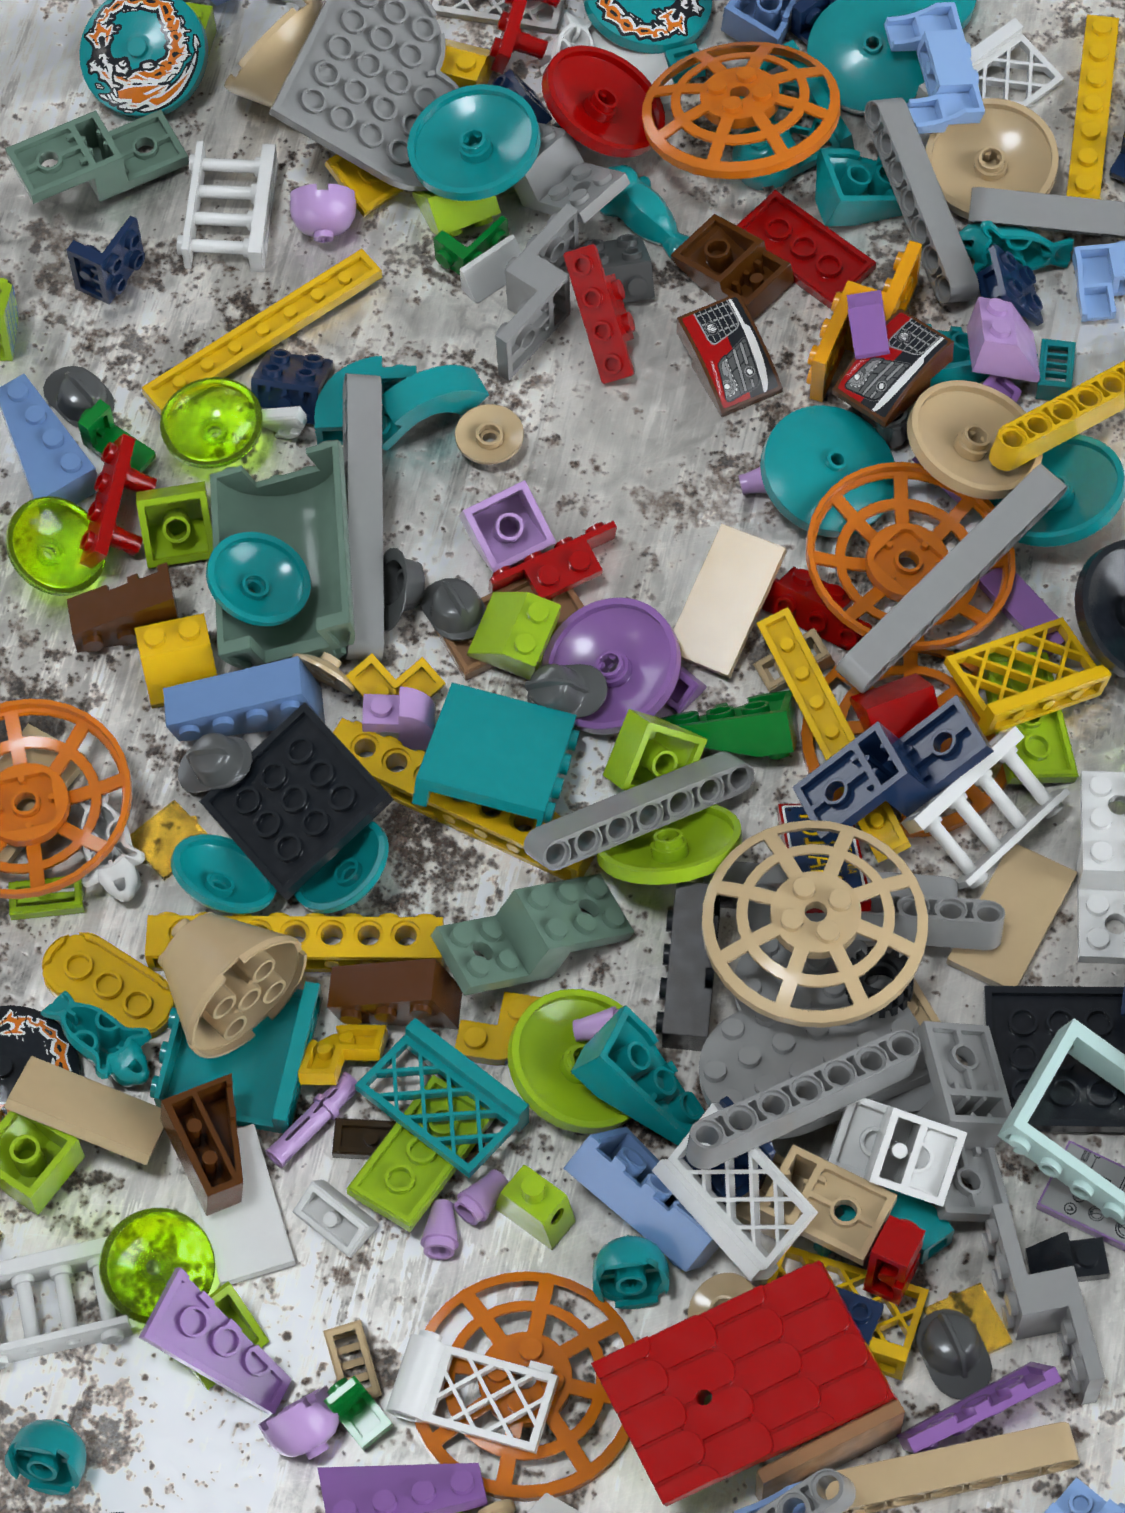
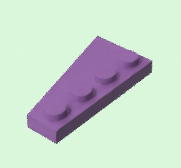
M181 1267L175 1268L139 1338L268 1415L275 1414L292 1379L258 1344L254 1345L241 1331L242 1328L232 1318L229 1319L214 1304L215 1301L189 1279L190 1276Z
M1029 1362L898 1434L897 1438L903 1450L912 1453L936 1449L940 1445L939 1441L951 1435L957 1436L973 1428L975 1423L1003 1412L1008 1407L1062 1382V1379L1056 1367Z

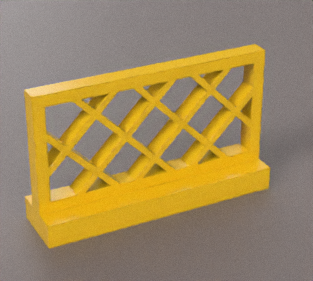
M1063 617L947 656L943 663L979 715L978 726L985 736L1098 697L1102 694L1112 675L1104 665L1097 666ZM1058 631L1064 639L1065 645L1062 646L1045 640L1046 635ZM1024 642L1038 647L1036 656L1017 650L1018 644ZM1042 650L1061 655L1060 664L1058 665L1040 658ZM995 652L1009 657L1007 666L987 660L988 655ZM1066 658L1080 662L1085 670L1078 672L1064 667ZM1013 660L1032 665L1031 674L1012 669ZM966 662L980 667L978 675L974 676L964 672L959 664ZM1040 668L1057 674L1056 679L1049 682L1035 677L1037 669ZM984 669L1004 676L1002 684L999 685L982 679ZM1008 678L1027 684V689L1019 692L1006 687ZM979 688L998 694L997 701L985 704L978 693Z
M790 1246L776 1263L779 1268L767 1281L769 1283L777 1279L778 1276L786 1275L782 1267L785 1257L801 1262L803 1266L820 1260L827 1271L839 1275L843 1283L837 1285V1287L858 1294L855 1287L865 1283L867 1270ZM909 1284L904 1295L918 1299L915 1308L902 1314L894 1303L878 1296L872 1298V1300L880 1303L885 1302L893 1315L892 1318L877 1324L873 1334L875 1337H872L869 1348L884 1375L902 1380L929 1289ZM911 1319L910 1326L905 1321ZM899 1325L906 1337L903 1346L888 1342L882 1331Z

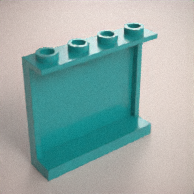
M452 682L416 776L412 804L426 807L431 792L536 819V827L552 821L556 803L551 801L552 798L557 800L560 798L564 779L559 777L560 774L567 776L572 755L568 754V750L575 752L580 731L574 729L577 715Z
M305 981L304 989H296L288 1003L273 1020L267 1016L251 1030L256 1035L254 1038L238 1049L216 1058H202L191 1050L177 1010L172 1007L168 1019V1029L171 1030L169 1041H163L159 1053V1063L162 1064L160 1075H154L150 1087V1097L154 1098L156 1107L161 1108V1100L232 1073L236 1125L244 1127L254 1124L258 1130L284 1134L293 1124L302 1087L298 1078V1070L306 1047L314 1037L323 997L320 984Z

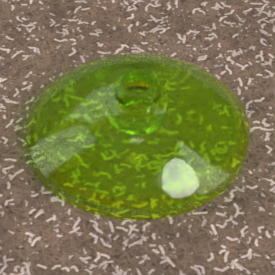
M221 377L200 379L179 389L166 403L160 419V432L167 450L180 462L202 469L224 467L240 460L256 445L263 429L262 409L254 393L237 381ZM216 433H219V434H220V435H218V436H216V437H211L213 434H216Z
M58 497L35 498L18 508L7 525L5 546L12 566L29 585L44 593L57 596L78 594L94 584L104 569L106 557L92 569L79 564L83 551L79 548L82 536L88 530L90 520H87L88 512L77 504ZM43 552L48 553L51 559L47 558Z
M167 1208L144 1209L124 1218L107 1236L99 1259L100 1281L108 1300L121 1314L127 1315L129 1319L142 1324L147 1323L175 1268L181 1267L190 1276L189 1279L201 1291H205L207 1294L210 1292L215 1276L214 1252L206 1233L187 1215ZM150 1260L158 1264V1271L155 1275L149 1274L146 1270V1265Z

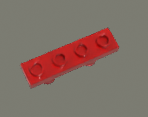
M505 0L504 3L509 5L508 12L502 11L497 25V30L502 31L500 38H494L489 55L494 57L491 67L492 71L503 74L514 51L533 56L539 60L543 59L548 46V40L522 32V28H519L526 3L529 0ZM535 0L551 5L554 8H557L560 0Z
M124 433L113 443L109 442L104 448L101 461L104 462L103 470L98 475L94 485V490L97 491L96 498L87 513V520H90L89 527L82 536L79 548L83 550L79 564L91 569L107 557L109 546L135 556L143 542L142 536L117 526L116 517L124 488L134 492L152 490L156 487L157 478L150 477L131 467L130 460L136 439Z

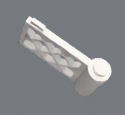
M421 1329L419 1335H410L386 1411L408 1421L424 1422L530 1453H537L559 1382L558 1375L552 1374L553 1366L530 1360L529 1366L525 1367L449 1346L441 1342V1335ZM453 1357L468 1361L474 1371L472 1375L455 1384L448 1374ZM475 1363L486 1367L478 1370ZM496 1369L505 1371L511 1384L491 1394L482 1377ZM512 1373L524 1377L515 1381ZM533 1379L546 1382L547 1386L543 1397L528 1405L519 1387ZM447 1380L450 1387L443 1390L445 1381ZM478 1380L487 1397L466 1408L458 1390ZM516 1390L524 1408L503 1418L495 1401ZM454 1394L462 1411L448 1419L435 1416L439 1401ZM491 1404L499 1422L487 1429L476 1427L470 1415ZM539 1408L537 1418H535L532 1411ZM527 1414L534 1424L529 1442L514 1438L507 1426ZM467 1418L470 1425L458 1421ZM504 1428L507 1435L496 1433V1431Z

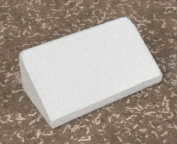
M513 234L509 235L460 268L461 289L474 303L481 302L506 285V265L513 257H518L522 253L516 237Z
M322 1179L310 1183L292 1211L349 1258L360 1249L379 1226L376 1220Z

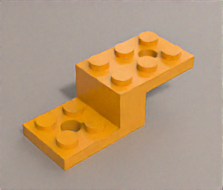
M909 240L905 251H899L893 265V271H896L893 279L889 277L886 279L881 291L886 321L900 308L905 312L918 284L922 252L921 243ZM847 281L843 292L836 293L831 307L833 315L831 319L825 318L819 335L822 340L819 346L813 345L808 357L807 364L811 365L806 383L811 385L810 399L823 403L845 350L854 352L848 316L847 295L876 291L877 289Z

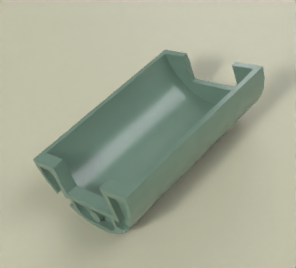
M338 439L323 441L318 445L307 447L306 454L316 466H306L299 471L284 475H273L269 479L258 482L250 476L242 465L227 467L223 471L210 474L213 550L222 540L237 533H265L284 541L300 555L306 564L311 580L310 595L304 608L292 620L280 625L257 626L245 623L228 614L215 601L218 657L234 667L246 669L252 666H259L291 658L294 653L321 657L323 652H326L340 659L346 654L347 645H353L355 641L344 452Z

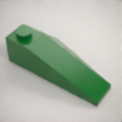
M790 690L747 697L748 703L738 707L728 706L726 702L717 704L715 708L707 710L706 714L700 716L697 711H687L661 718L708 739L704 747L707 749L755 757L769 756V759H782L795 751L798 742L795 698Z

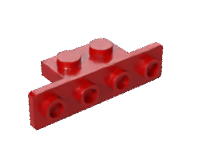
M595 244L565 252L563 257L601 382L606 384L634 375V368L626 341L634 339L635 323L630 312H626L624 306L625 290L622 282L616 279L615 273L605 276Z
M611 521L605 525L603 522L596 523L589 527L585 534L575 539L573 537H566L557 542L553 549L545 553L541 551L534 552L528 555L523 560V563L513 568L508 565L498 569L489 580V592L493 593L525 577L535 595L549 600L601 576L603 569L592 549L615 538L617 530L615 522Z
M793 566L780 580L775 578L763 604V610L775 614L788 607L798 627L806 631L815 628L819 637L847 651L852 649L864 637L843 624L827 608L816 592L808 570L798 569ZM821 580L832 599L844 611L852 606L853 601L841 586L829 584ZM861 619L857 620L862 625L872 629L871 624Z

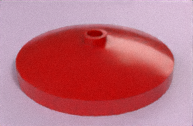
M571 46L561 50L553 57L543 73L542 93L553 118L571 137L593 151L618 158L637 157L652 148L646 138L642 122L643 102L652 84L642 72L622 57L593 46ZM655 97L652 101L651 114L658 131L665 126V112L660 97Z

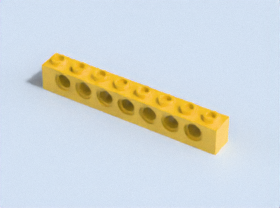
M341 718L333 731L340 741L392 796L393 801L563 880L584 877L596 856L593 855L560 870H549L525 853L524 840L531 830L519 831L517 829L522 825H529L533 827L532 829L536 828V819L468 801L458 802L453 800V797L431 792L426 807L412 804L416 776L425 751L411 750L403 746L398 739L389 735L383 737L375 732H362V722L359 721L351 722ZM363 752H372V753H374L373 755H371V756H369V757H360V756H359V755H360L361 753H363ZM396 766L405 768L400 772L390 771V769ZM491 810L501 812L493 817L485 815L486 812ZM554 812L552 821L560 818L561 816L558 813Z
M174 912L148 915L145 959L148 968L153 971H164L158 964V958L172 940L171 932L174 926L182 919L187 918L189 921H192L207 912H199L195 916L178 915ZM271 913L268 916H252L251 914L223 916L292 937L304 938L301 942V948L307 954L304 972H331L332 966L436 958L444 967V959L431 937L432 932L437 926L444 925L443 917H436L432 914H419L415 917H399L392 913L381 914L378 917H363L356 913H347L342 915V917L325 916L321 913H309L305 916H289L285 913ZM331 937H337L341 939V941L335 945H328L324 943L327 939ZM370 937L378 939L373 945L361 943L364 939ZM403 938H412L415 940L410 945H401L398 943Z

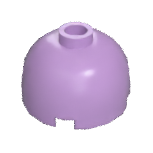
M308 184L298 187L290 193V213L293 222L298 230L307 236L314 237L316 242L326 243L333 241L334 237L343 234L350 228L355 218V192L346 186L328 184V190H317V184Z
M327 1385L286 1406L275 1417L271 1415L258 1424L264 1438L275 1451L288 1457L306 1454L310 1460L329 1449L326 1441L336 1433L339 1415L338 1413H333L324 1403V1400L329 1396Z

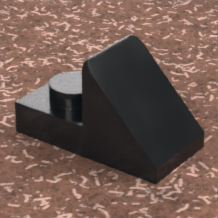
M1063 1232L1025 1249L1029 1275L1074 1266L1078 1282L1108 1279L1110 1274L1103 1237L1070 1241L1068 1232Z

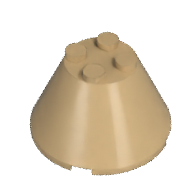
M303 0L307 4L298 11L292 7L243 56L238 63L241 67L238 75L234 77L230 74L225 81L224 87L230 93L271 108L324 5L323 1Z
M207 912L192 921H189L187 918L179 921L172 929V940L158 958V964L164 970L187 1043L191 1050L202 1058L223 1056L254 1038L256 1035L251 1030L267 1016L273 1020L288 1003L302 979L307 962V954L302 950V944L296 938L216 915L213 912Z

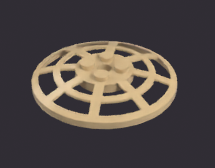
M805 820L784 823L765 829L746 839L728 854L715 871L706 891L702 912V934L705 950L712 968L724 986L738 1000L757 1013L778 1022L799 1027L825 1028L846 1025L865 1019L882 1010L901 995L914 978L923 959L928 937V913L925 898L916 877L905 861L888 845L871 834L852 826L830 821ZM806 830L829 831L839 834L833 847L808 844L787 848L778 836ZM853 839L862 841L884 854L902 874L882 879L879 873L866 861L848 852ZM763 841L773 855L756 866L744 884L722 881L727 870L739 856L749 848ZM804 855L829 856L823 872H802L794 857ZM843 862L850 863L869 878L871 883L852 889L847 882L838 877ZM777 864H780L788 877L777 891L755 887L762 876ZM906 888L911 889L917 911V933L914 943L893 933L895 909L890 892ZM716 895L738 898L736 922L741 939L720 950L716 940L713 923ZM877 896L880 897L884 912L883 927L861 919L860 902ZM749 901L771 906L770 924L754 932H751L748 921ZM812 908L822 910L826 917L822 921L814 922L809 920L805 913ZM857 934L877 942L866 957L857 964L852 965L845 950L853 943ZM776 938L785 949L792 953L787 968L772 960L759 946ZM888 947L909 957L905 966L892 982L879 993L867 998L858 977L873 968L885 954ZM749 953L751 958L762 969L775 978L782 980L776 1001L765 998L748 987L733 972L729 963ZM831 957L838 970L836 973L823 975L802 973L807 958L825 959ZM844 984L853 1005L830 1010H802L790 1007L797 985L809 988H826Z

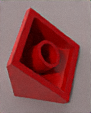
M917 673L867 690L864 694L859 693L850 697L852 707L864 731L878 721L898 738L902 737L939 708L934 686Z

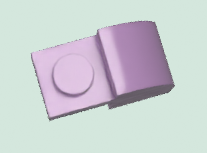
M400 687L399 695L364 694L362 732L399 733V741L403 746L409 749L427 750L435 728V703L424 692L409 687Z

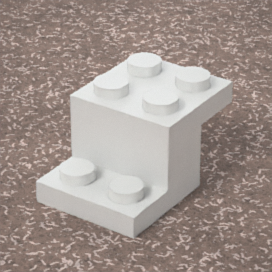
M863 1098L844 1107L827 1161L871 1183L943 1207L967 1132Z

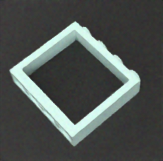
M1072 1019L1058 1029L997 1136L1014 1148L1013 1152L1025 1155L1036 1163L1045 1175L1057 1178L1068 1186L1073 1195L1082 1200H1087L1099 1208L1104 1217H1111L1121 1225H1124L1125 1192L1028 1124L1029 1119L1067 1053L1125 1094V1054L1076 1019Z

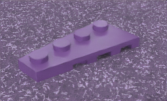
M479 1463L317 1467L325 1513H458L488 1505Z

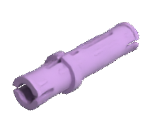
M343 1072L338 1079L337 1085H331L323 1094L318 1093L313 1098L314 1103L276 1142L265 1150L266 1155L274 1164L283 1168L330 1119L335 1120L340 1115L339 1110L357 1092L355 1090L357 1081L347 1072Z

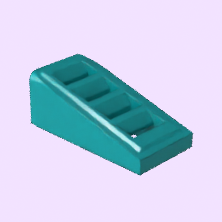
M1042 339L1039 359L1040 380L1037 383L1035 399L1052 400L1072 389L1076 342ZM1048 350L1065 351V352H1068V353H1067V354L1053 353V352H1048ZM1047 359L1065 360L1067 363L1050 362ZM1046 368L1066 370V373L1046 370ZM1045 377L1065 379V382L1045 380Z

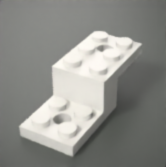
M1081 771L1080 775L1081 845L1076 862V871L1078 872V962L1125 964V931L1120 934H1114L1109 932L1105 926L1110 920H1117L1125 926V814H1115L1108 807L1112 802H1122L1125 804V772Z

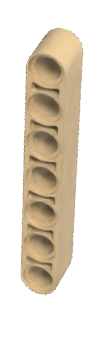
M1058 1422L836 1471L848 1477L854 1483L856 1489V1497L853 1504L842 1513H874L1065 1471L1079 1465L1080 1459L1070 1424ZM833 1481L828 1485L826 1489L827 1500L834 1498L838 1494V1481Z

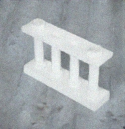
M197 141L195 154H190L189 173L192 174L184 231L183 235H178L177 254L182 255L185 269L192 268L194 252L242 254L244 258H249L251 272H264L278 172L276 144H262L261 157H255V160L206 158L204 141ZM205 172L254 173L258 179L257 184H252L251 187L204 185ZM202 198L251 200V204H254L253 211H248L247 214L200 212ZM198 225L247 227V230L250 231V237L244 238V241L196 239Z
M1016 726L1000 731L989 741L994 750L993 753L901 822L909 834L919 831L930 832L963 872L956 880L958 882V890L967 887L975 889L989 877L986 871L1044 817L1050 819L1064 807L1062 801L1070 794L1067 788L1049 793L1016 753L1018 749L1015 745L1024 736ZM998 761L1000 763L1005 762L1039 803L1025 817L991 776L993 772L990 768ZM973 784L976 787L979 785L1014 826L1000 840L966 800L968 795L965 791ZM948 807L950 810L955 809L988 849L975 863H973L940 823L943 819L939 815Z
M112 1236L0 1261V1290L13 1288L17 1291L25 1337L2 1343L0 1336V1370L7 1368L9 1363L99 1342L106 1345L115 1344L124 1340L125 1336L133 1335L128 1316H116L108 1269L111 1265L118 1264L120 1261ZM88 1270L93 1272L101 1321L78 1326L70 1278L74 1273ZM50 1279L55 1281L63 1330L40 1335L32 1286L35 1285V1282Z

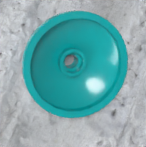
M242 532L231 535L214 548L207 562L206 580L213 598L228 614L245 623L257 626H275L286 623L301 612L309 598L311 580L306 564L291 546L274 536L259 532Z
M372 820L294 894L296 899L306 909L315 913L325 914L346 909L364 898L376 885L386 866L389 844L384 830Z
M211 834L190 836L177 844L171 856V870L178 884L191 898L210 909L228 914L254 913L266 908L273 901L277 892L274 886L233 839Z

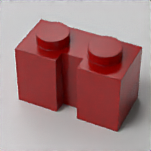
M889 1215L871 1250L863 1290L899 1306L917 1270L920 1258L919 1252L923 1245L926 1230L919 1228L910 1220L898 1219Z

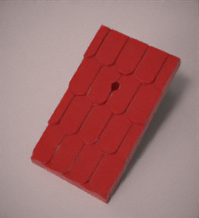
M820 1260L806 1264L765 1285L761 1284L699 1315H693L650 1337L646 1336L591 1363L662 1504L665 1506L678 1502L863 1416L895 1399L897 1400L851 1313Z

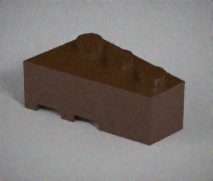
M167 562L157 566L158 572L143 578H139L137 573L128 576V583L109 590V586L104 585L67 599L72 636L77 653L84 651L97 652L103 648L116 645H134L137 643L135 627L179 618Z
M232 1073L161 1100L160 1121L206 1216L242 1202L243 1175L236 1125Z

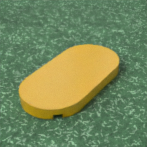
M78 932L79 935L69 936L68 934L62 936L48 947L42 960V975L47 989L54 997L57 998L61 993L67 991L75 1002L98 1007L116 1018L125 1027L148 1029L152 1035L151 1039L159 1036L168 1028L169 1014L172 1007L175 1008L168 982L161 975L103 938L89 932Z

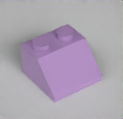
M978 297L967 325L972 372L1038 383L1040 372L1034 334L1012 302L1003 301L998 298Z
M525 480L463 510L459 515L475 549L492 573L504 566H511L525 559L528 555L557 543Z

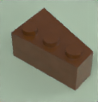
M436 958L332 966L327 1008L344 1024L407 1026L416 1018L428 1028L459 1029L462 991L454 978Z

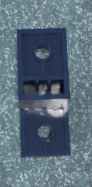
M955 695L900 738L877 721L792 788L810 820L830 821L853 826L885 801L908 817L993 753L994 750L965 702L958 695ZM952 738V744L949 749L940 752L941 744L946 739ZM840 787H844V793L840 799L833 801L835 791ZM816 831L820 839L826 844L831 843L839 835L829 831Z

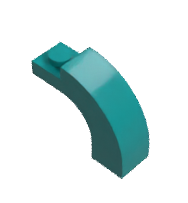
M374 356L355 361L335 373L322 388L316 402L314 420L317 445L323 441L337 439L343 445V382L346 373L381 376L383 395L400 381L416 374V365L398 364L392 367H383L382 356Z
M461 365L437 366L409 376L382 395V449L388 451L414 425L429 416L443 412H452L463 416L467 411L477 407L489 396V393L475 369Z
M885 1188L898 1195L897 1201L889 1215L898 1219L910 1220L919 1228L926 1230L923 1245L919 1252L920 1264H923L952 1243L954 1229L947 1220H939L936 1208L924 1200ZM840 1205L835 1209V1216L841 1221H850L855 1218L856 1212L851 1206ZM814 1242L813 1248L818 1255L827 1257L833 1253V1251Z

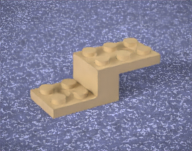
M794 1144L786 1158L775 1154L772 1162L818 1211V1214L800 1235L863 1266L897 1201L898 1195ZM768 1174L762 1188L759 1190V1197H774L773 1180ZM774 1201L760 1202V1224H775ZM784 1201V1224H794L803 1213L792 1201ZM740 1202L736 1205V1218L742 1224H751L750 1202ZM840 1205H848L855 1210L856 1216L850 1221H841L835 1216L834 1210ZM761 1229V1233L775 1239V1229Z

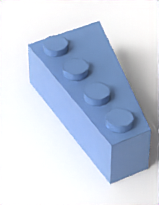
M730 0L724 7L721 31L739 42H769L782 45L791 26L792 6L799 0Z
M25 374L1 386L0 410L43 524L97 492L94 490L95 481L98 477L96 468Z
M299 656L163 688L166 727L178 741H194L209 733H220L230 736L274 731L304 702L325 723L322 688Z
M627 1127L589 1135L563 1169L643 1237L657 1244L662 1253L668 1257L674 1266L685 1272L703 1267L719 1246L652 1172L659 1160Z

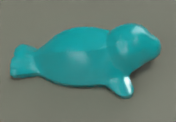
M627 165L608 167L609 169L625 172L630 184L600 210L601 214L620 218L639 237L652 244L662 246L668 257L671 258L670 255L689 236L678 232L672 212L661 196L651 188L650 179L646 176L638 177L636 171Z
M983 221L981 224L971 223L959 231L968 256L975 261L973 266L975 273L992 265L989 247L993 244H996L1005 252H1011L1020 264L1029 266L1031 270H1037L1050 264L1067 268L1074 245V239L1072 238L1053 243L1031 230L1016 226L997 227L991 221Z
M67 991L61 993L52 1004H49L41 1011L42 1016L60 1021L67 1040L86 1060L95 1065L96 1075L99 1078L107 1079L111 1075L118 1084L125 1087L143 1085L148 1081L150 1071L147 1058L141 1048L152 1038L148 1029L125 1027L120 1021L102 1009L75 1002Z

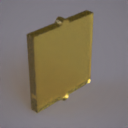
M173 800L131 833L130 837L133 847L145 853L143 864H149L165 881L173 874L171 870V856L177 844L190 836L208 833L198 824L196 816H190Z
M981 1282L958 1293L950 1292L947 1298L923 1309L926 1316L942 1309L956 1310L968 1316L976 1326L988 1354L1011 1345L1013 1342Z

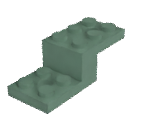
M95 110L5 148L7 157L33 204L87 181L101 202L189 164L188 155L162 110H158L111 131L107 130ZM145 145L154 147L148 153H140L137 151L140 147ZM49 159L58 161L52 167L42 166V163Z
M594 874L514 889L495 916L437 926L432 932L431 937L463 995L466 996L552 978L571 952L628 941L633 935L634 930L601 874ZM580 908L587 910L590 914L582 912ZM474 951L482 953L485 956V958L476 955Z

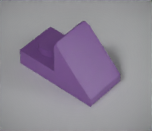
M881 290L847 295L848 316L855 359L890 354Z

